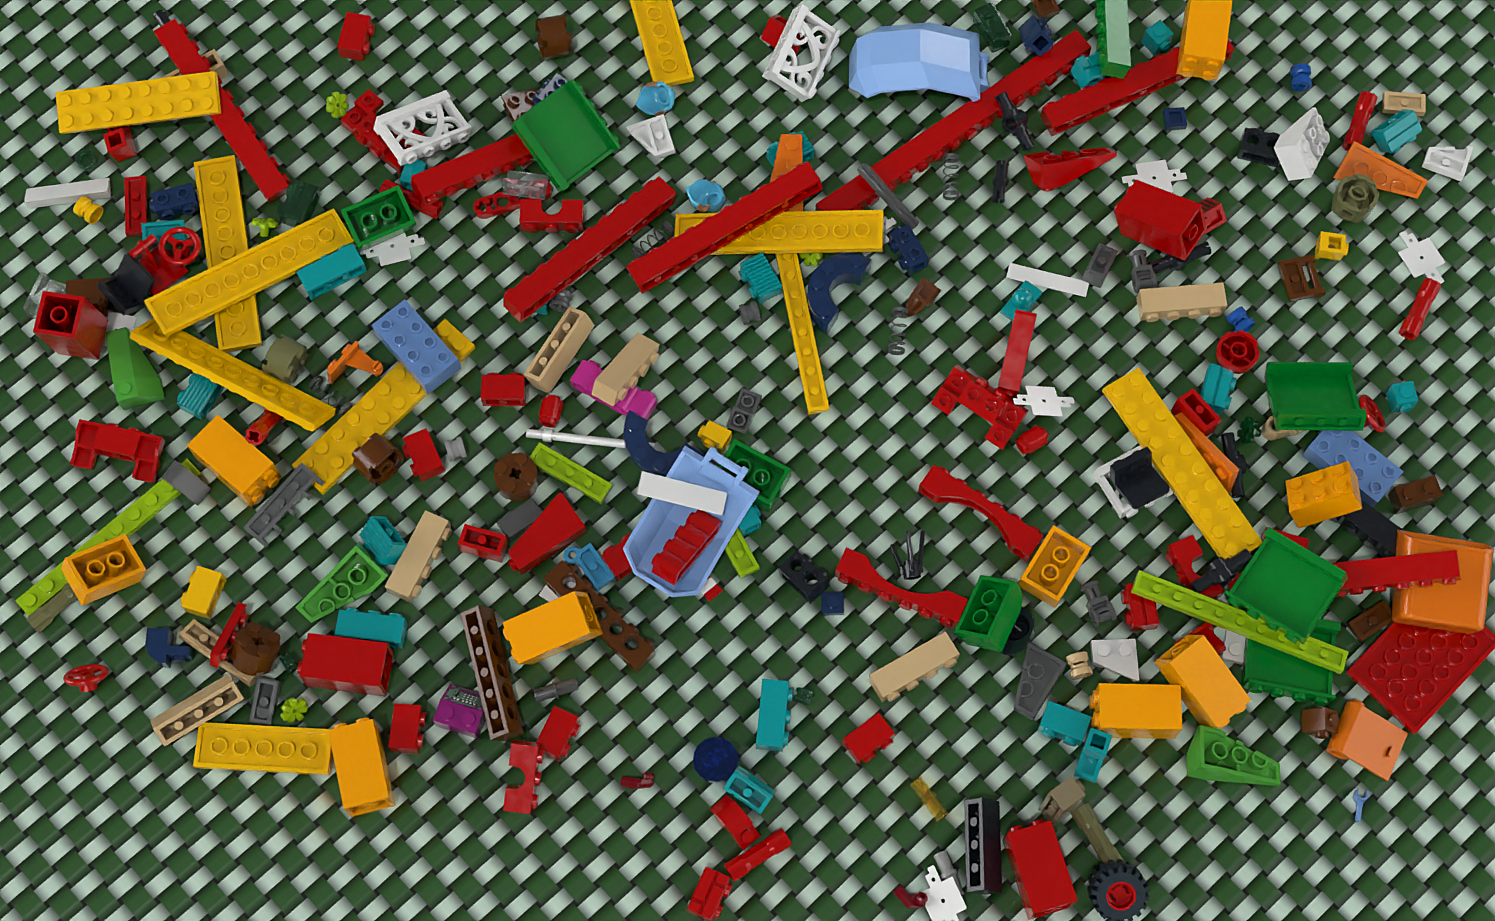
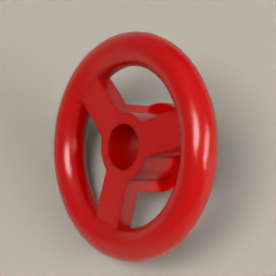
M174 227L162 235L158 249L164 261L174 266H183L197 258L201 249V242L199 236L193 230L187 227ZM185 233L192 238L185 241L176 240L172 235ZM166 241L173 246L174 258L169 257L165 251ZM194 245V250L191 253V249L189 246Z
M1361 395L1359 404L1361 409H1366L1367 413L1364 428L1370 425L1378 433H1383L1386 429V424L1381 411L1368 395Z
M100 664L83 665L68 671L64 675L63 680L68 685L79 686L81 692H89L98 688L97 682L105 679L109 674V670L106 666Z

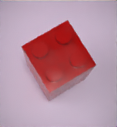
M1137 179L1127 189L1125 196L1116 204L1114 209L1122 236L1182 260L1187 259L1207 230L1201 204Z
M43 291L33 333L58 354L99 360L109 320L85 297Z
M308 633L307 639H304L302 643L303 660L299 661L297 673L300 674L299 677L307 687L386 697L394 653L388 643Z
M1044 819L1031 822V826L1023 828L1022 825L1010 828L1003 839V844L1028 920L1071 908L1078 900L1051 820L1045 822Z

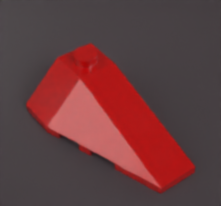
M1107 147L1081 149L1080 153L1061 150L1059 155H1050V152L1046 151L1024 155V161L1033 184L1043 191H1052L1055 187H1061L1115 158L1117 152Z

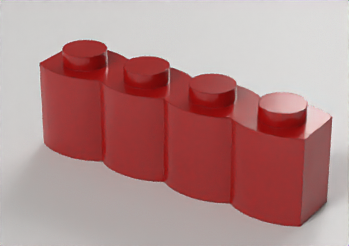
M698 509L695 513L691 512L686 519V524L678 527L672 540L668 539L663 547V551L656 553L652 559V573L672 585L677 584L684 573L695 562L696 558L702 554L707 545L715 538L720 530L722 521L703 510Z

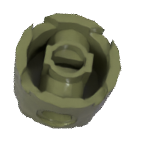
M1354 174L1353 176L1343 178L1332 197L1331 209L1333 213L1343 220L1355 224L1366 219L1371 214L1379 198V190L1377 192L1375 182L1368 176Z
M281 334L282 339L277 337L270 346L264 358L268 362L267 365H262V371L280 379L284 383L290 382L293 384L299 376L297 371L301 365H306L310 355L307 354L306 346Z

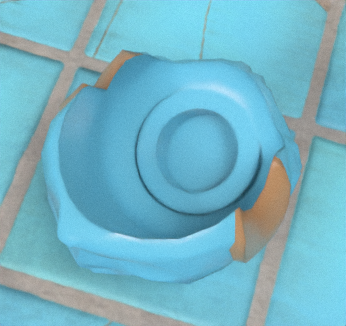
M662 81L647 83L640 90L636 106L648 115L659 116L665 114L674 105L675 92Z
M700 179L691 186L686 187L691 205L701 213L716 212L726 201L724 191L716 181L710 182L707 179Z

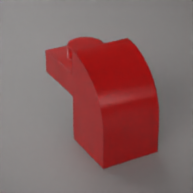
M728 795L709 809L720 825L730 833L743 851L761 836L746 813Z

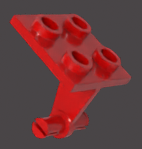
M150 234L143 241H138L137 246L128 252L134 259L142 253L143 258L139 262L154 277L155 283L150 292L156 295L180 280L188 273V270L184 266H174L164 261L160 256L158 246L149 251L148 247L157 241L156 237ZM165 249L167 255H168L169 257H171V258H174V257Z

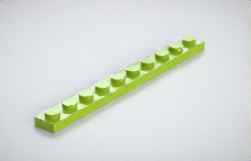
M188 459L181 463L199 479L202 477V474ZM162 479L71 555L123 534H126L127 538H129L182 493L175 490ZM64 561L15 600L28 616L39 607L46 605L68 583L61 571Z
M1140 570L1136 575L1131 593L1341 674L1344 670L1349 653L1346 650L1310 636L1304 644L1298 641L1295 644L1284 637L1285 633L1277 630V632L1271 630L1265 625L1266 622L1260 618L1255 620L1247 615L1246 611Z

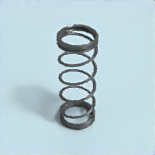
M956 153L943 155L944 174L946 168H959L958 165L946 166L944 162L955 163L959 161V155ZM952 173V174H948V175L945 174V175H946L945 177H947V176H948V177H952V178L958 177V176H949V175H958V174H956V173ZM943 178L945 183L943 186V198L950 201L958 199V191H945L944 187L946 185L957 186L959 183H946ZM947 194H952V195H957V196H956V197H947V196H945V195H947Z
M667 221L661 223L662 230L654 229L655 237L653 235H647L648 243L646 241H640L641 249L638 247H634L633 249H631L633 255L636 258L643 257L642 253L639 250H641L646 255L641 245L642 242L648 244L652 249L654 248L650 244L648 236L655 238L662 245L661 241L657 238L655 234V230H659L669 239V237L667 236V234H665L662 228V224L665 230L671 235L675 233V230L672 227V225Z
M905 307L892 308V314L894 317L907 318L908 309ZM901 310V311H905V312L900 313V312H895V311ZM893 323V324H894L893 326H899V327H906V326H907L906 324H895V323ZM899 332L892 335L905 336L906 334ZM890 335L889 339H890L891 342H893V343H891L890 345H892V344H894V343H895V344H898V345H905V342H901V341L894 342V341H892V340H891V336H892V335ZM888 346V352L892 355H903L905 353L903 347Z
M318 375L311 380L309 388L314 390L315 394L321 393V399H328V405H330L329 399L337 390H334L328 398H322V393L328 389L330 384H327L321 392L317 393L315 389L323 382V378ZM318 378H320V379L316 382V384L312 387L313 383H314ZM341 396L335 404L330 406L335 405L336 408V405L344 398V396ZM346 402L340 411L336 410L335 412H339V415L342 417L346 413H343V411L350 406L347 410L349 411L353 404Z

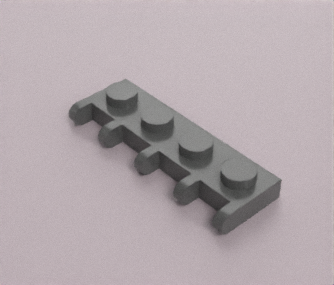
M301 462L243 528L267 548L269 544L264 538L273 528L280 533L282 529L277 524L288 512L295 517L297 513L292 507L302 496L308 500L312 498L307 491L315 482L319 485H323L325 482Z

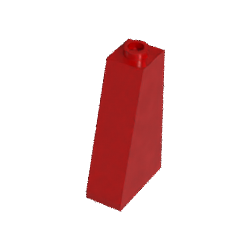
M1018 309L1015 311L997 387L1006 392L1007 397L1010 399L1017 398L1037 316L1036 313Z
M559 493L507 552L509 566L514 572L518 570L521 576L587 533L585 525L562 493Z

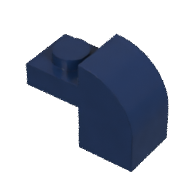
M147 628L146 650L160 666L171 668V660L175 663H186L187 660H194V651L190 646H173L174 633L169 628Z

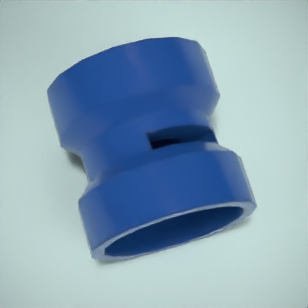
M1308 64L1293 65L1290 68V75L1293 77L1291 89L1294 91L1309 90L1312 87V80L1309 78L1311 67Z
M1242 306L1235 309L1226 318L1227 322L1235 327L1236 332L1238 330L1247 332L1256 324L1251 317L1246 315V310Z

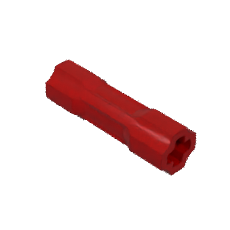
M1362 91L1359 95L1349 130L1342 145L1344 150L1348 151L1353 141L1362 145L1370 116L1378 98L1374 93Z
M384 180L380 187V193L399 185L408 206L435 219L439 217L443 209V201L438 200L433 204L426 203L421 205L414 191L406 189L401 184L391 180Z
M1425 278L1422 282L1410 312L1399 330V334L1408 340H1415L1418 337L1425 317L1441 288V284L1432 278Z
M265 409L264 414L246 430L245 439L249 444H255L256 446L261 444L267 438L272 428L280 423L284 417Z
M780 828L753 848L725 863L724 867L735 882L767 859L790 847L792 843L785 831Z

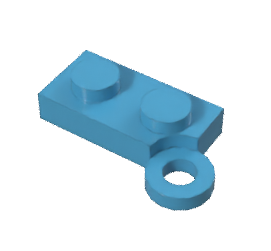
M591 543L580 550L576 547H569L564 551L565 561L571 564L578 563L597 592L615 580L614 575ZM575 552L576 557L570 559L568 557L569 553Z

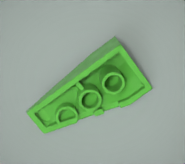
M127 327L106 332L113 386L117 402L123 410L165 399L161 379L138 344L129 338L130 332Z
M359 541L295 608L312 623L336 609L373 592L385 580L388 574L383 566L376 562L375 555Z
M1203 725L1197 726L1187 752V776L1211 781L1271 786L1281 785L1280 763L1259 751L1254 752L1243 746V742L1239 740L1234 741L1227 737L1226 733L1220 729Z

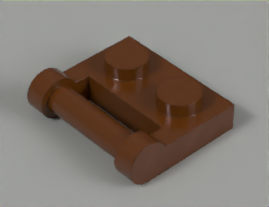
M1314 255L1278 262V269L1289 302L1313 297L1320 298L1326 295L1325 288L1321 286L1316 271ZM1302 265L1307 268L1313 289H1309Z

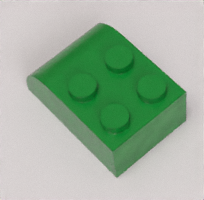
M399 185L341 209L342 216L359 252L399 236L416 225V221Z
M734 439L724 457L740 467L745 466L749 469L742 481L759 491L757 498L752 504H756L759 508L770 513L791 478V468ZM721 464L718 465L719 468L729 473L730 475L736 477L737 474L733 473Z
M980 575L954 633L966 645L1002 652L1022 607V591L1016 581Z

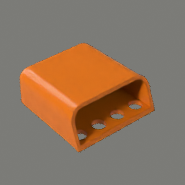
M1397 530L1396 556L1457 550L1461 580L1456 581L1454 585H1442V582L1433 583L1432 587L1419 588V585H1410V589L1396 590V587H1394L1392 620L1396 623L1466 634L1481 631L1485 624L1494 548L1486 543Z

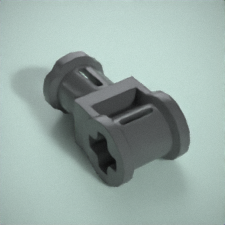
M1143 249L1135 250L1128 254V258L1132 261L1133 265L1131 276L1135 293H1138L1140 289L1157 288L1156 274L1153 271L1152 265L1147 264V252Z
M1098 580L1088 582L1080 587L1081 592H1084L1088 600L1086 607L1094 627H1098L1099 623L1111 619L1113 621L1117 619L1113 605L1106 595L1102 596L1099 590Z

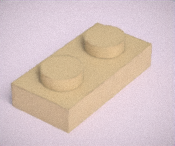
M1384 91L1382 95V113L1396 114L1402 109L1413 110L1416 116H1424L1426 113L1425 94Z

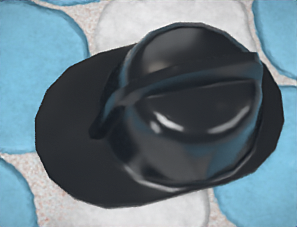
M1021 607L1002 652H1000L1001 654H1017L1032 640L1035 633L1034 617L1028 609Z

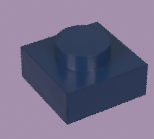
M1185 107L1164 108L1165 131L1186 129Z
M823 592L821 594L822 616L844 615L843 592Z

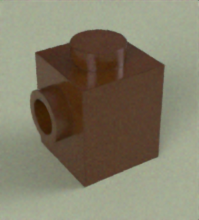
M1326 707L1302 710V733L1318 739L1329 738V735L1338 734L1339 718L1337 711Z

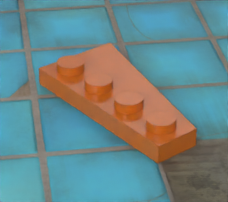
M802 134L780 135L770 182L774 181L777 176L793 170L796 165L803 164ZM803 201L784 212L803 211Z
M1355 141L1351 144L1333 175V178L1340 180L1354 174L1365 175L1377 185L1376 189L1417 199L1428 182L1427 179Z
M1182 412L1175 415L1174 418L1230 495L1240 469Z

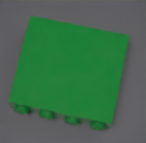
M573 79L564 83L510 124L558 192L567 189L572 182L613 151L621 148L619 138L615 133L609 131L604 117L597 114L592 100L585 97L582 93L584 91L582 86Z
M1267 362L1264 379L1275 429L1363 431L1367 413L1366 409H1360L1351 376L1353 362Z
M1268 527L1264 533L1265 540L1231 590H1226L1224 593L1228 599L1227 602L1238 609L1241 606L1247 610L1246 614L1253 619L1258 620L1260 618L1266 622L1265 625L1275 632L1280 630L1285 633L1284 637L1295 644L1297 641L1304 644L1347 581L1348 576L1342 569Z
M1320 619L1310 637L1335 646V638L1341 630V623ZM1246 638L1242 688L1249 689L1251 693H1270L1272 697L1276 698L1291 697L1292 700L1297 702L1311 701L1318 706H1327L1336 699V695H1332L1333 671Z

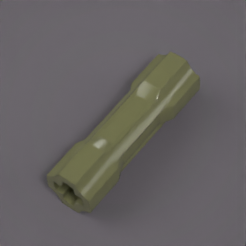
M65 584L62 591L46 605L39 607L26 618L38 633L52 623L55 616L71 602L78 600L70 584Z
M1089 803L1082 805L1071 813L1078 827L1084 832L1097 853L1100 863L1107 865V860H1113L1114 863H1117V859L1123 860L1099 824L1097 816Z

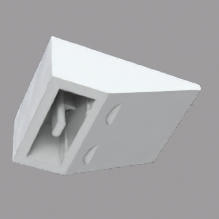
M1316 107L1310 109L1283 132L1274 146L1288 181L1311 178L1330 141L1329 133L1325 130L1322 117L1318 114Z

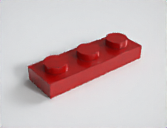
M146 176L124 177L125 234L127 237L142 236L141 223H148Z
M238 602L210 653L211 666L218 668L222 661L227 660L231 643L234 644L240 627H244L247 623L249 615L246 614V604Z

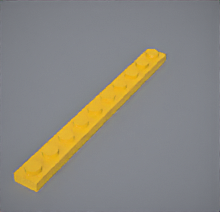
M797 253L775 254L808 415L828 412L829 404Z

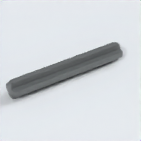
M867 163L862 164L858 168L859 174L905 225L909 224L910 228L914 229L919 224V221Z

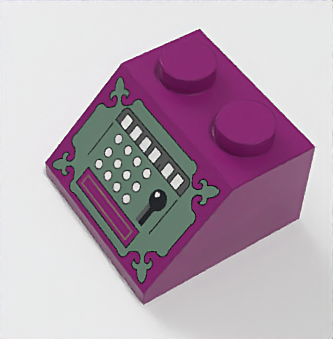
M450 684L439 701L433 722L437 727L479 739L486 719L480 693Z

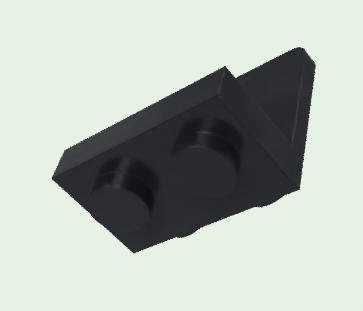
M127 253L124 255L115 276L99 281L97 288L124 316L143 308L144 300L148 298L155 279L136 258L134 259Z
M1148 447L1136 450L1130 456L1117 460L1110 465V482L1133 509H1139L1170 491L1169 485L1153 468L1152 452Z

